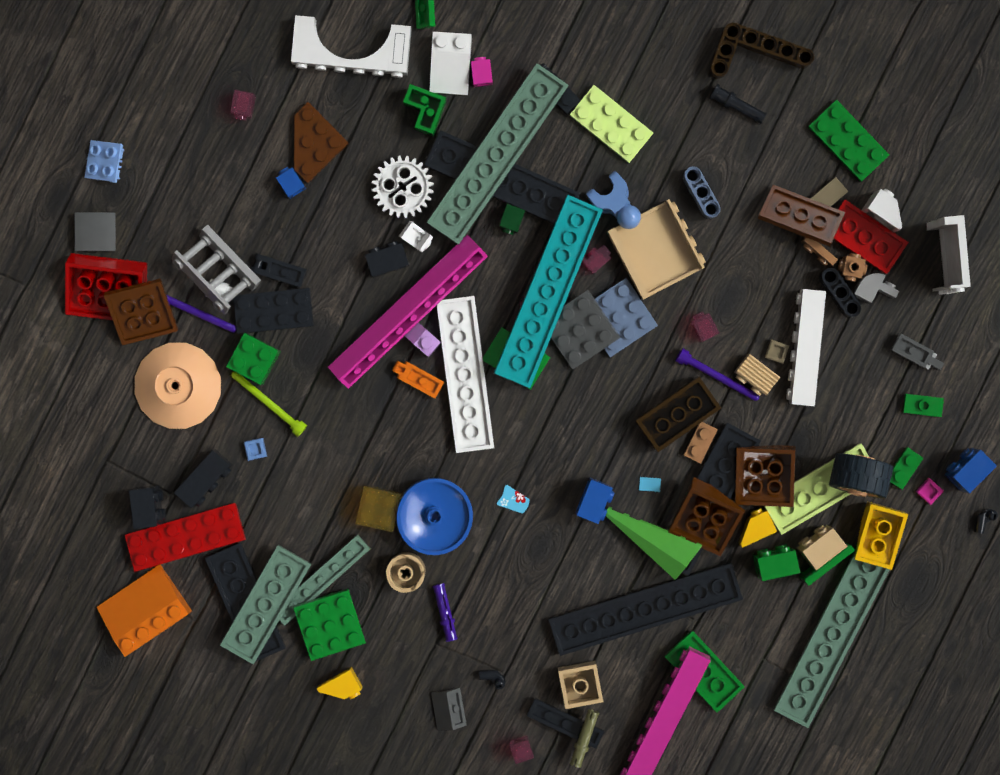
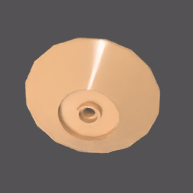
M167 343L153 349L141 361L135 375V396L140 409L154 423L169 429H187L203 422L214 411L221 395V377L215 362L202 349L188 343ZM174 382L178 383L176 390L172 387Z

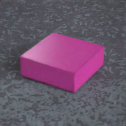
M928 478L917 489L916 493L929 505H932L943 493V490Z

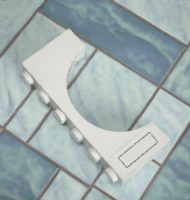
M295 15L291 62L293 65H296V68L307 69V66H313L315 70L326 71V68H334L335 72L343 73L345 70H353L355 74H364L366 71L372 72V75L383 76L384 73L391 74V77L403 78V75L408 73L411 26L391 24L387 40L374 54L361 59H344L332 54L322 45L317 34L315 17Z

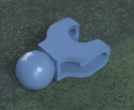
M616 171L609 174L613 184V190L610 194L600 195L594 189L586 193L593 206L602 209L604 214H613L622 228L633 229L640 223L641 213L639 209L630 204L627 183Z

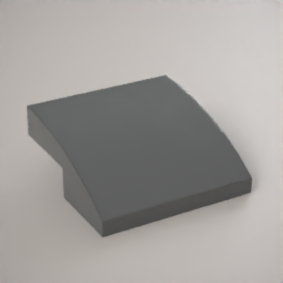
M74 213V251H116L115 213Z

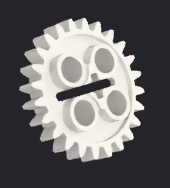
M398 156V161L396 162L391 158V164L384 161L385 168L378 167L381 173H374L378 180L372 181V184L377 185L376 188L372 189V192L378 193L373 198L380 199L377 205L381 206L384 204L382 211L385 212L389 209L390 216L396 212L397 218L400 217L401 213L404 214L405 218L408 217V213H411L414 217L415 210L422 213L420 207L424 206L427 208L425 200L431 201L432 199L428 194L434 193L433 190L429 189L434 183L428 182L432 178V175H426L428 168L422 170L423 163L421 162L416 165V158L409 162L408 156H406L405 161H402L401 156ZM403 169L410 171V176L406 179L400 177V171ZM413 177H417L415 181L406 186L407 190L405 192L400 190L392 198H389L391 193L400 188V183L406 184ZM388 180H392L395 183L394 188L391 190L384 188V184ZM418 184L422 187L419 194L411 192L413 185ZM398 196L406 198L404 205L399 206L396 204L395 200Z

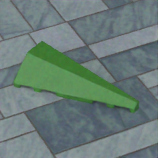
M608 507L606 517L675 580L702 547L698 542L695 544L686 540L683 536L678 537L668 533L666 529L644 520H636L629 517V514H622L612 510V507Z

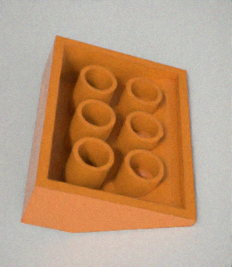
M161 565L156 566L97 606L107 629L124 657L192 612Z

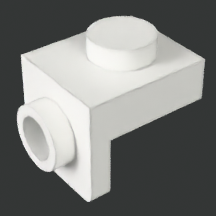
M412 221L408 222L399 237L421 252L430 246L433 236Z

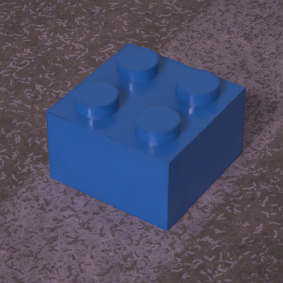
M967 448L960 454L961 458L956 463L953 462L947 467V472L944 475L960 491L971 493L997 465L981 449Z
M589 477L576 509V515L599 524V521H603L606 516L607 510L605 506L607 502L611 503L613 499V488L608 484Z

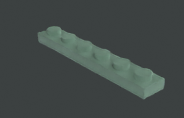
M359 535L355 536L298 587L280 618L284 626L296 616L293 606L314 600L371 549Z

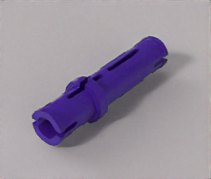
M445 583L433 585L441 618L440 625L443 626L446 642L457 640L458 637L454 627L455 618H452Z

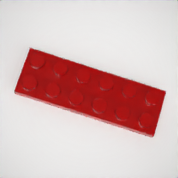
M236 503L125 535L134 572L246 540Z

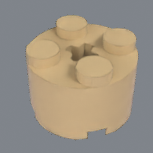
M401 552L389 562L386 569L387 580L390 586L398 592H412L418 589L424 580L425 565L416 554ZM408 568L411 575L407 574L405 577L402 575L403 571L401 569L405 570Z

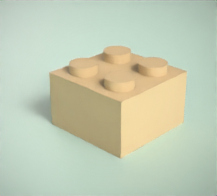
M828 525L819 526L814 530L815 534L810 538L805 537L798 543L800 546L797 547V550L815 570L819 569L847 547L834 528Z
M595 661L558 668L565 709L603 702Z

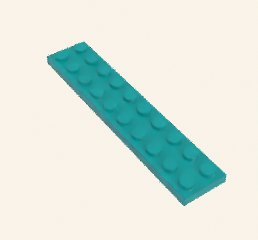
M566 195L494 374L527 388L531 387L603 211L602 209Z

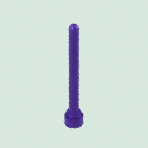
M167 295L170 305L232 333L237 331L235 325Z
M682 348L677 355L675 361L679 364H689L754 401L759 399V395L692 358L688 350Z

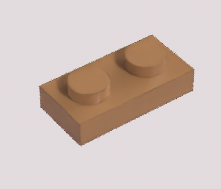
M806 237L801 241L804 244L803 248L811 254L814 252L818 256L817 260L824 266H833L838 260L820 243Z
M704 422L698 424L683 455L701 464L718 429Z

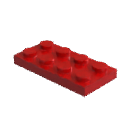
M843 200L838 210L845 212V215L834 240L854 254L861 255L862 259H865L866 262L885 275L888 274L909 242L847 200Z

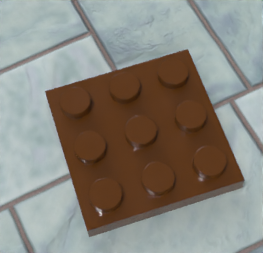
M161 278L104 293L105 301L122 346L178 331V326Z

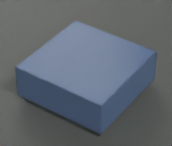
M263 438L244 442L248 461L267 457Z

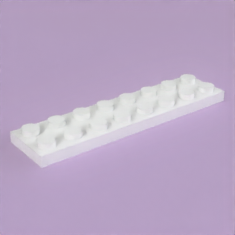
M469 296L442 300L437 304L456 453L494 448L475 297Z

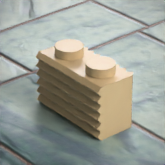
M747 354L734 371L737 374L735 378L743 384L749 383L753 386L751 390L759 396L761 394L767 395L780 379L777 374L751 354Z

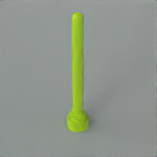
M235 371L232 372V378L290 425L294 435L299 437L308 425L303 421L294 420L241 374Z

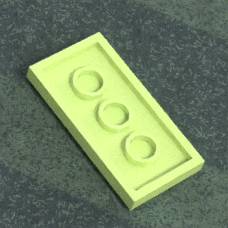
M595 85L592 86L570 114L574 120L628 163L631 162L653 134L651 130Z

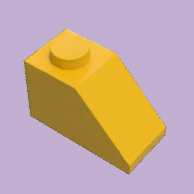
M756 509L747 518L738 542L742 548L777 532L766 509Z
M350 667L318 685L317 690L320 693L341 699L348 697L353 699L361 694L359 691L362 690L363 686L353 668Z

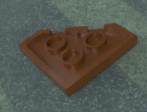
M307 102L295 114L294 170L309 184L349 143Z

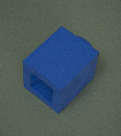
M284 168L278 173L279 176L276 177L290 199L306 189L293 168Z

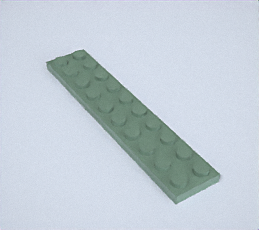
M536 64L427 223L459 245L569 85L539 64Z
M856 549L773 709L809 728L890 570L855 560Z

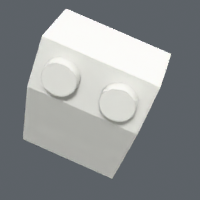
M433 32L430 92L468 95L472 34Z

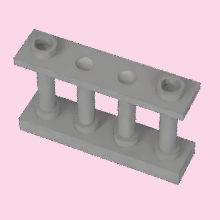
M207 225L199 235L201 240L183 255L176 250L172 256V262L177 269L182 270L213 302L216 310L222 311L225 315L231 307L228 304L229 301L245 288L253 291L258 287L261 280ZM205 246H209L214 251V254L195 269L188 260ZM218 260H223L227 268L208 283L201 275ZM231 274H236L241 282L222 297L215 288Z

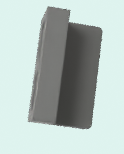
M460 688L431 693L438 730H455L467 725Z

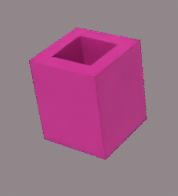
M486 57L474 58L475 61H471L474 87L493 85L490 59L486 60Z

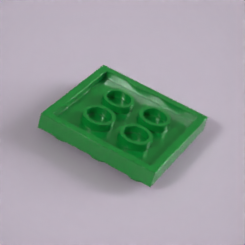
M349 589L293 606L311 661L366 643Z

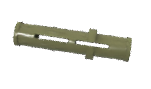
M592 709L587 710L588 712L578 741L574 744L575 750L570 764L572 766L576 764L575 767L581 768L585 753L589 750L588 744L599 715L598 711L594 712Z

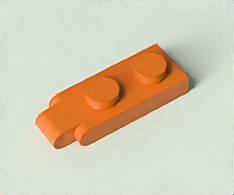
M397 360L392 369L393 372L398 374V379L433 398L437 397L444 384V381L407 361L403 364Z

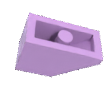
M417 323L405 335L408 340L428 357L442 343L420 323Z

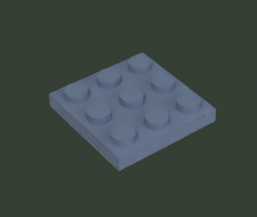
M627 278L595 298L620 336L618 340L604 348L609 357H612L658 326Z

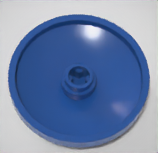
M441 478L423 479L410 486L400 498L396 510V524L403 540L414 550L427 555H441L456 549L468 536L473 522V510L466 493L453 482Z

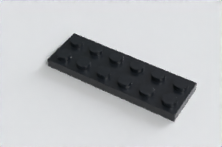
M242 543L205 558L232 622L236 619L257 582ZM277 625L256 661L286 649Z

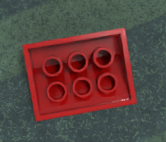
M71 253L65 262V314L113 320L105 301L104 293L147 282V263Z

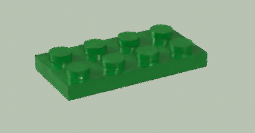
M835 100L808 126L860 182L889 156L883 147L838 100Z
M691 630L664 656L674 667H679L681 653L683 650L687 651L689 646L710 656L711 661L696 691L716 712H719L745 686L698 635Z

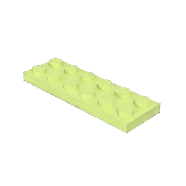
M862 443L844 452L845 454L869 457ZM834 459L794 482V507L764 506L781 535L850 495L846 491L829 485Z

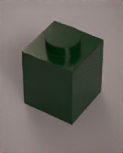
M507 204L499 226L503 228L502 232L513 235L514 232L518 233L525 210Z

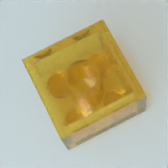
M365 485L356 524L394 532L397 508L402 493Z

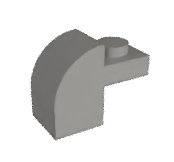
M874 273L860 279L852 293L856 298L866 303H872L877 292L893 299L897 297L899 291L895 289L896 286L888 281L883 283L886 275Z

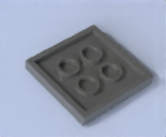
M587 290L563 307L551 338L571 368L575 369L618 340L620 336L590 291Z

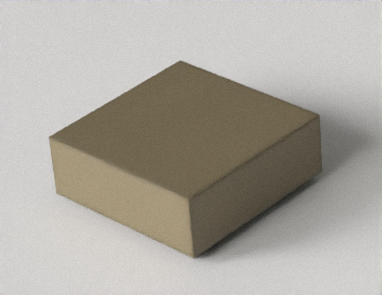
M770 340L764 358L784 364L789 345Z

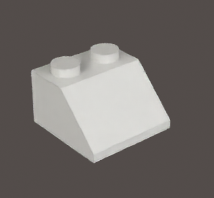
M887 189L873 192L861 211L893 232L901 230L902 222L898 201L893 197L894 194Z

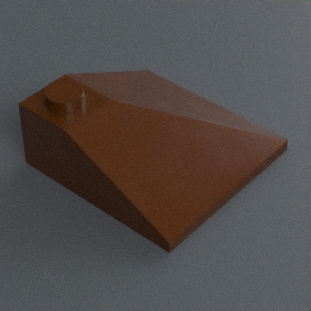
M796 446L737 447L735 503L737 505L794 507Z
M694 477L668 533L678 537L683 536L686 540L695 544L698 542L702 545L701 548L721 556L745 510L712 485Z

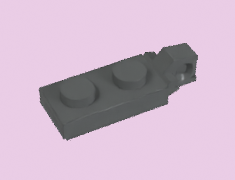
M901 333L898 334L890 349L928 370L931 366L941 370L944 365L943 362L936 359L937 354L933 350Z

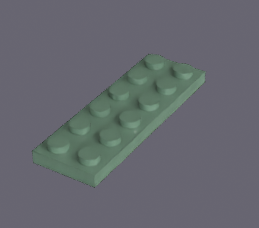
M278 545L220 646L254 665L309 570L311 563Z

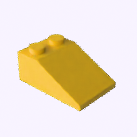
M867 501L854 559L892 570L908 514L904 511Z

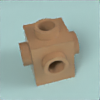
M854 253L844 256L838 264L840 276H843L844 280L855 282L856 279H862V276H865L867 271L866 260L861 259V255ZM853 263L857 265L855 271L851 268Z

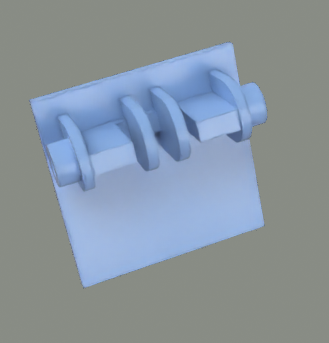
M91 140L84 178L117 183V180L120 179V170L118 168L122 167L119 166V162L122 163L120 159H122L124 151L123 145Z

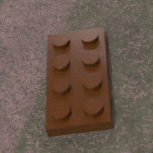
M773 185L759 213L758 219L830 247L845 212Z

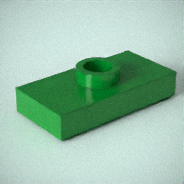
M904 394L902 413L942 417L944 398Z

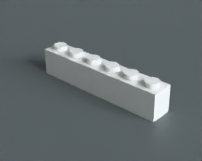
M801 289L800 293L796 295V304H799L798 312H795L794 323L797 324L796 331H793L792 342L795 343V346L790 354V362H793V366L788 374V381H791V386L787 389L786 399L789 400V404L815 406L826 291Z

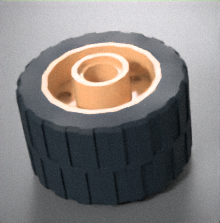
M837 453L829 485L852 495L885 499L888 495L894 467L867 456Z

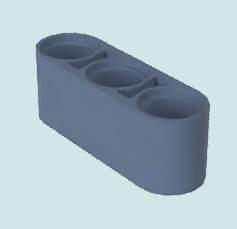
M689 167L683 174L685 185L702 215L707 219L715 218L720 213V205L700 169ZM688 172H695L697 179L695 181L689 180L687 177ZM698 188L705 189L706 196L704 198L698 197ZM707 205L715 207V214L710 215L706 212Z

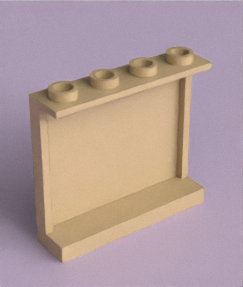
M670 199L641 214V220L637 227L625 229L618 226L607 231L642 300L705 268L703 264L706 262L703 255L697 253L695 249L697 244L692 236H688L686 232L688 227L684 219L680 220L677 215L679 209L675 202L671 203Z

